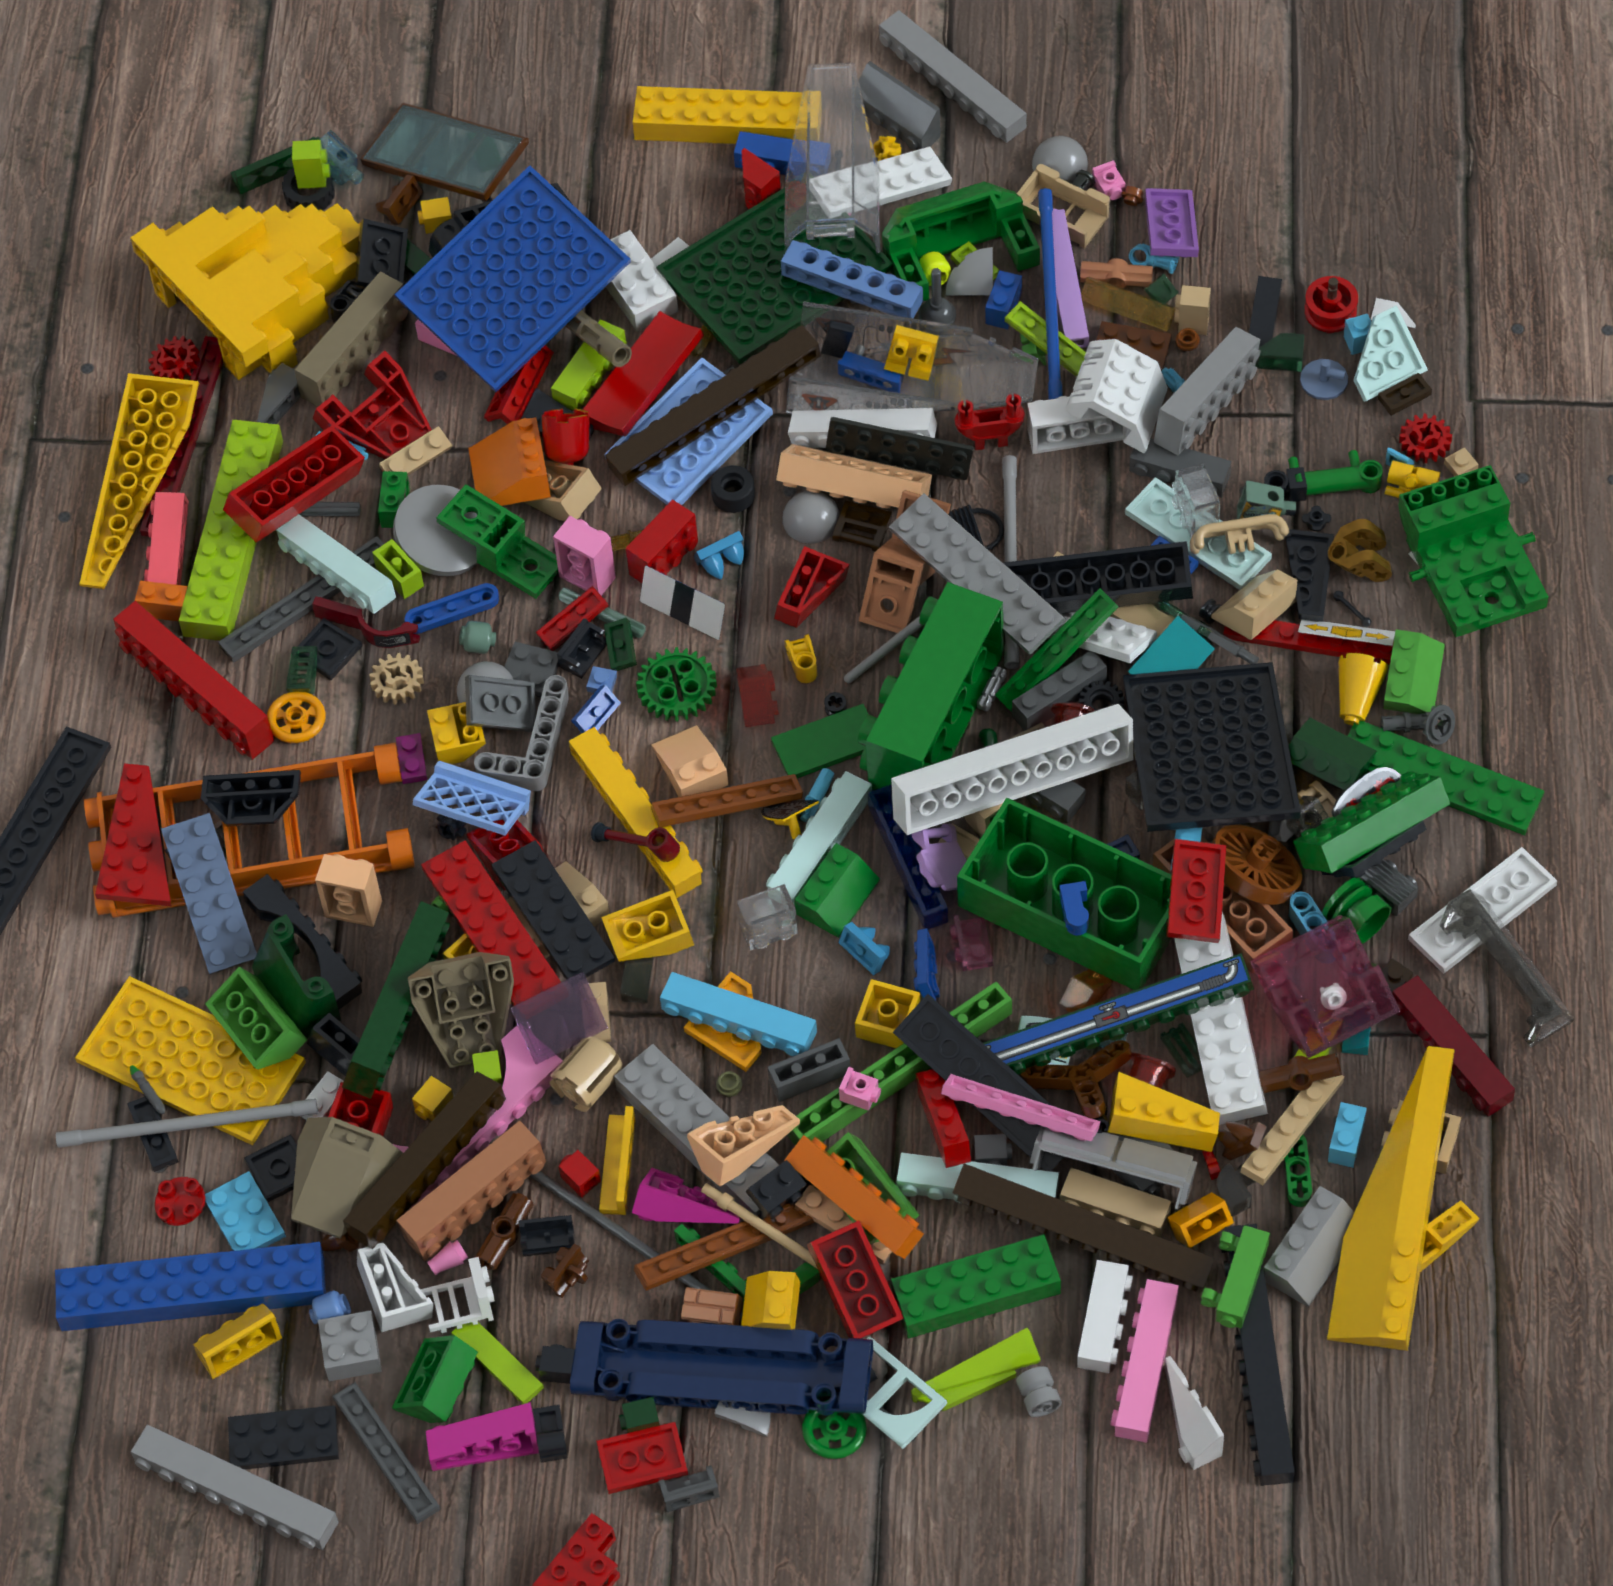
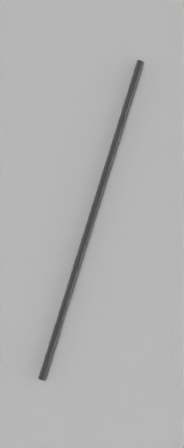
M541 1171L535 1175H530L532 1179L646 1258L651 1259L661 1255ZM690 1274L677 1278L690 1288L711 1290ZM741 1310V1313H740V1323H742V1315H743V1311H742V1310ZM882 1407L879 1409L880 1411H882V1412H884V1413L890 1414L889 1412H887L886 1410H884Z

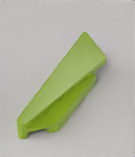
M1025 1328L925 1383L947 1401L948 1404L942 1409V1411H946L1016 1378V1369L1041 1362L1029 1329ZM916 1387L911 1390L913 1402L921 1401L928 1404L931 1402Z

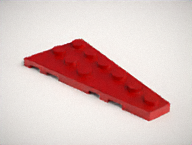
M124 763L95 896L96 899L172 907L150 768L147 765Z

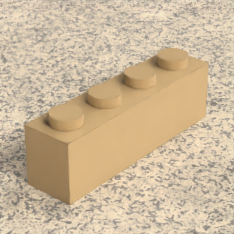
M1074 1168L1070 1169L1060 1193V1200L1160 1238L1167 1223V1217L1171 1213L1170 1200Z

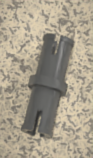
M1404 712L1403 715L1381 716L1380 726L1383 731L1404 730L1406 733L1411 730L1424 729L1425 725L1422 722L1426 721L1427 716L1426 713L1409 714V712Z

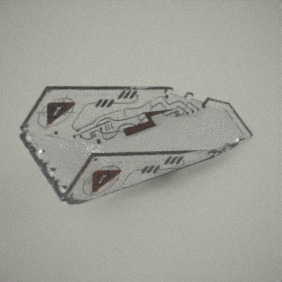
M803 301L801 325L819 343L821 357L795 373L794 376H790L786 413L792 415L793 411L933 408L934 412L958 410V404L961 401L966 406V400L972 402L973 408L1007 405L1006 398L1010 394L1012 395V400H1014V394H1018L1022 399L1021 403L1032 402L1039 358L1015 347L1011 351L996 344L995 338L990 337L987 340L974 334L973 329L970 327ZM831 320L855 326L847 351L854 353L858 345L864 346L865 350L862 356L882 363H886L897 325L939 336L929 381L907 376L912 358H909L900 393L889 392L839 375L838 361L842 358L821 353V347Z

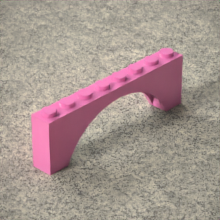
M520 1023L501 1039L506 1058V1071L502 1086L506 1100L502 1107L495 1111L488 1119L486 1125L479 1129L471 1138L469 1144L463 1147L455 1156L453 1162L446 1166L438 1175L436 1181L422 1193L420 1199L411 1207L415 1206L462 1168L477 1153H480L489 1146L490 1141L496 1136L502 1135L507 1130L508 1125L515 1118L522 1117L527 1107L534 1101H539L544 1096L545 1091L551 1086L549 1082L552 1080V1077L549 1076L563 1060ZM393 1144L403 1153L408 1149L407 1146Z

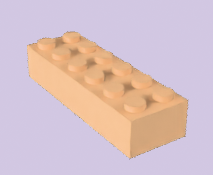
M792 444L781 452L776 481H781L784 486L796 488L797 485L803 486L809 492H830L829 495L836 498H844V496L853 497V501L858 503L871 501L881 508H891V506L899 508L901 495L904 490L920 495L925 493L928 496L932 475Z

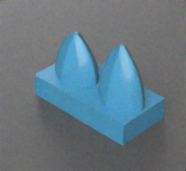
M740 531L735 532L696 551L693 558L697 565L701 564L710 575L721 580L723 578L724 565L720 554L723 553L729 561L735 564H742L744 557L742 541L744 539Z
M850 922L844 926L838 943L872 975L879 973L884 961L890 954V947L876 944L872 941L875 936V928L857 927L853 922Z

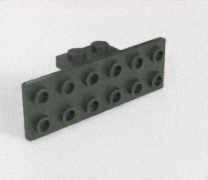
M837 417L830 418L825 448L826 451L836 454H844L962 480L968 479L974 449L970 445Z

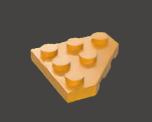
M731 971L718 986L719 988L753 999L751 984ZM690 1020L684 1026L685 1033L745 1072L762 1054L760 1042L751 1039L743 1040L737 1037L736 1034L727 1031L719 1032L712 1028V1026L703 1023L695 1024Z

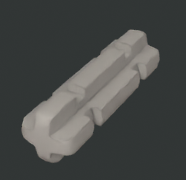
M994 668L991 674L992 677H989L982 691L983 695L977 701L978 709L983 711L990 709L991 702L996 698L995 694L1000 690L1001 683L1004 682L1007 676L1004 668Z

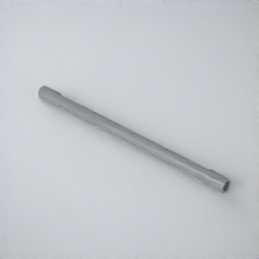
M1008 455L1002 458V477L1004 480V562L1017 561V458ZM1005 634L1004 666L1007 669H1016L1019 667V646Z
M315 1098L293 1101L287 1104L104 1128L56 1132V1143L58 1148L82 1145L83 1143L288 1116H306L318 1114V1106Z

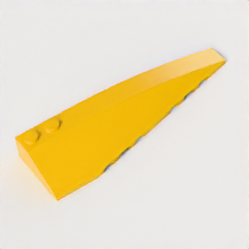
M128 373L79 583L80 586L105 588L190 426L199 386L198 381Z

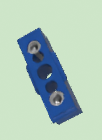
M858 345L854 353L846 351L843 358L838 361L839 375L895 394L900 393L904 374L885 370V363L862 356L865 350L864 346Z

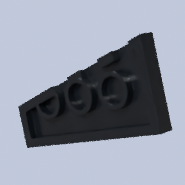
M1289 529V534L1285 536L1291 576L1298 580L1295 599L1298 619L1323 622L1331 560L1328 558V549L1334 540V534Z

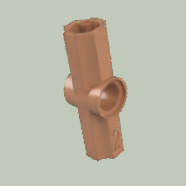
M1119 258L1111 259L1108 263L1082 261L1080 282L1105 284L1112 290H1121L1125 286L1151 287L1153 266L1129 265L1125 260Z

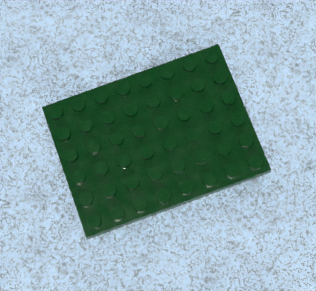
M809 173L656 266V269L666 279L673 291L739 364L747 361L752 355H756L766 349L770 343L777 342L786 336L790 330L806 324L814 319L816 315L822 314L846 299L782 275L781 260L792 240L807 243L811 247L820 250H827L833 255L849 258L858 264L871 266L883 273L893 269V263L846 213L842 214V217L829 220L807 188L808 182L814 180Z

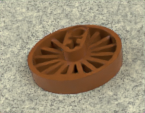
M1228 825L1221 828L1212 841L1213 844L1226 845L1224 883L1245 898L1268 905L1282 904L1290 899L1302 882L1301 868L1291 852L1277 839L1260 830L1244 825Z

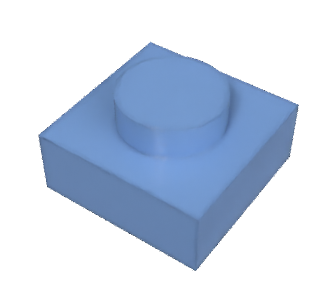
M593 666L586 686L587 692L595 693L602 685H606L612 692L617 679V671Z

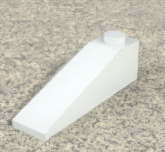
M1169 1356L1165 1359V1372L1180 1443L1178 1450L1185 1463L1189 1462L1193 1470L1222 1456L1224 1434L1207 1406L1201 1407L1197 1392L1194 1389L1191 1391L1187 1389L1189 1385L1186 1377L1172 1357Z

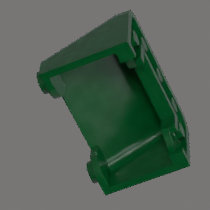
M287 914L269 925L252 968L254 975L259 978L307 1039L312 1028L328 1013L333 1015L338 1021H341L334 991L329 983L322 977H312L303 982L295 969L293 957L299 954L300 950L294 939L293 925Z

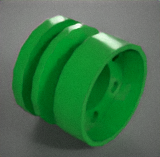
M1352 878L1335 891L1325 904L1322 914L1328 922H1331L1333 927L1336 929L1341 928V934L1354 946H1360L1371 939L1382 928L1389 918L1391 907L1380 896L1372 895V889L1368 885L1365 886V883L1360 878Z

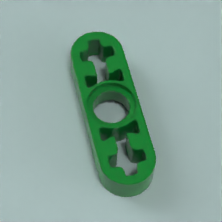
M1302 1135L1297 1141L1299 1146L1298 1156H1293L1292 1148L1284 1158L1288 1200L1296 1207L1306 1206L1312 1198L1307 1140ZM1294 1164H1300L1304 1167L1305 1172L1301 1175H1295L1290 1171V1167ZM1297 1183H1301L1302 1193H1304L1302 1198H1299L1298 1194H1296Z

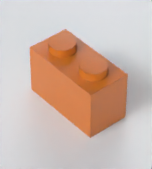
M140 581L135 601L156 619L179 621L188 586Z

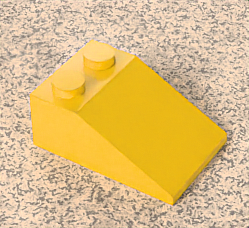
M673 890L601 917L618 962L671 955L694 946L689 928Z

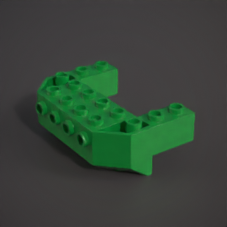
M985 181L897 208L882 232L883 253L893 263L891 273L897 278L908 282H915L922 286L923 302L929 299V282L919 260L929 252L935 251L943 255L956 251L968 241L975 245L1002 237L1018 272L1040 265V247L1024 216L1022 198L1011 190Z

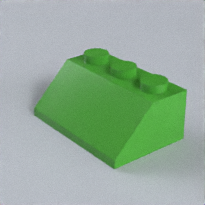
M1396 629L1383 709L1413 714L1431 712V707L1435 706L1445 644L1422 633Z

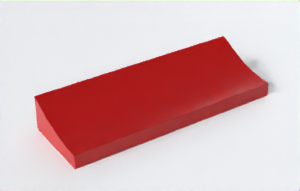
M659 311L631 347L632 355L629 362L622 367H615L583 408V410L589 412V423L594 426V429L626 437L703 338L704 334L701 328L682 323Z

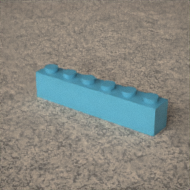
M671 972L660 996L661 1009L671 1016L679 1015L688 1018L695 1024L703 1023L712 1026V1028L719 1032L727 1031L736 1034L740 1039H751L760 1042L766 1048H777L785 1051L790 1056H796L808 1051L817 1033L815 1019Z

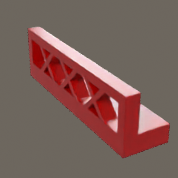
M546 345L540 349L495 393L484 418L488 422L501 418L506 424L521 420L554 352Z

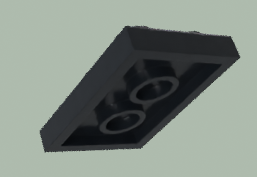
M363 218L360 223L355 285L367 287L380 271L403 283L408 229Z

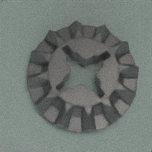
M1439 704L1438 706H1432L1431 712H1426L1427 719L1422 722L1425 725L1422 733L1426 735V740L1437 745L1445 743L1451 737L1455 727V716L1452 709L1446 705Z

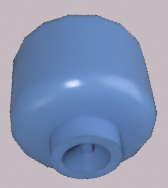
M334 1290L315 1297L312 1301V1309L309 1310L310 1318L314 1324H318V1320L351 1313L350 1304L346 1296Z

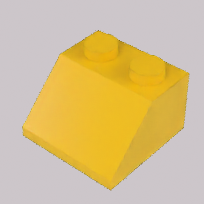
M766 1271L747 1277L741 1326L795 1329L800 1280L796 1273Z

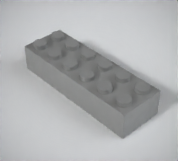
M1235 327L1159 409L1153 443L1176 455H1179L1185 448L1188 449L1192 445L1194 438L1204 432L1209 421L1216 419L1220 409L1227 407L1232 396L1235 393H1240L1245 382L1255 376L1257 372L1255 365L1261 352L1259 350L1260 339Z

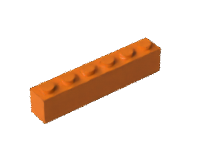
M803 1135L785 1158V1161L788 1160L796 1171L855 1221L859 1220L868 1232L894 1254L905 1259L924 1235L917 1228L920 1223L908 1214L905 1217L899 1213L901 1207L889 1198L887 1201L880 1197L882 1191L871 1183L868 1186L861 1181L864 1176L852 1167L850 1170L845 1168L843 1164L846 1161L834 1152L831 1155L826 1152L827 1145L817 1137L811 1140Z

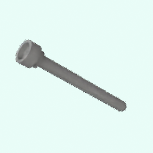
M920 616L844 676V681L852 683L906 640L909 635H912L923 625L919 624Z

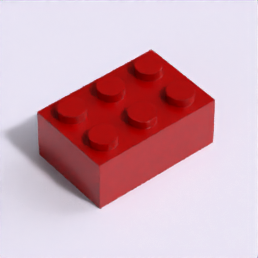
M672 499L625 548L629 575L643 583L645 566L664 575H667L673 567H677L682 561L683 556L688 551H692L698 543L695 514Z

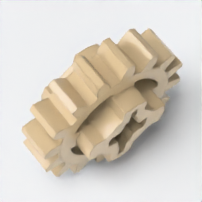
M397 653L396 658H392L388 654V660L386 661L380 658V666L373 665V673L370 674L372 691H375L376 697L382 696L385 703L392 699L393 705H396L399 699L406 703V697L408 696L414 699V691L421 692L420 684H424L422 667H419L418 661L413 660L411 662L410 655L401 658L400 653ZM409 671L413 674V678L410 677ZM381 679L384 681V684H386L385 687L382 685Z

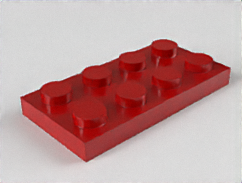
M1181 839L1174 840L1167 937L1219 943L1226 845Z

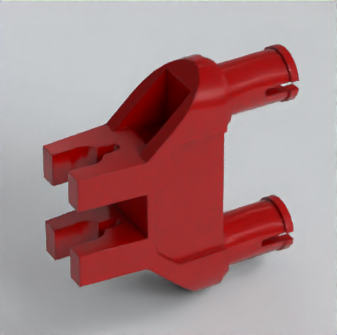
M1010 394L1006 398L1007 406L974 411L971 401L966 400V406L961 401L958 404V413L955 416V426L962 435L974 441L975 450H983L985 440L997 438L998 447L1008 446V437L1020 428L1025 418V411L1021 407L1022 399L1018 394H1014V400H1012V395Z

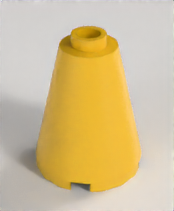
M1347 653L1346 658H1343L1342 655L1340 656L1338 662L1340 718L1344 720L1345 724L1353 726L1354 722L1359 725V720L1365 721L1388 673V665L1381 660L1380 664L1373 662V656L1360 653Z

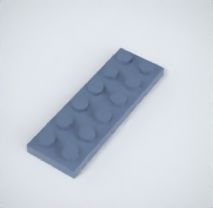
M210 813L161 828L209 974L254 960L257 953Z

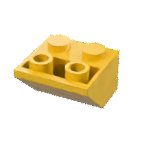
M466 702L427 710L438 761L448 764L464 762L486 744L482 727L467 725Z

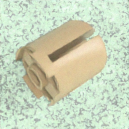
M586 1037L578 1043L549 1076L552 1077L549 1084L561 1098L565 1095L577 1104L574 1107L575 1109L587 1112L615 1081L614 1076L622 1070V1061L607 1042L595 1037Z

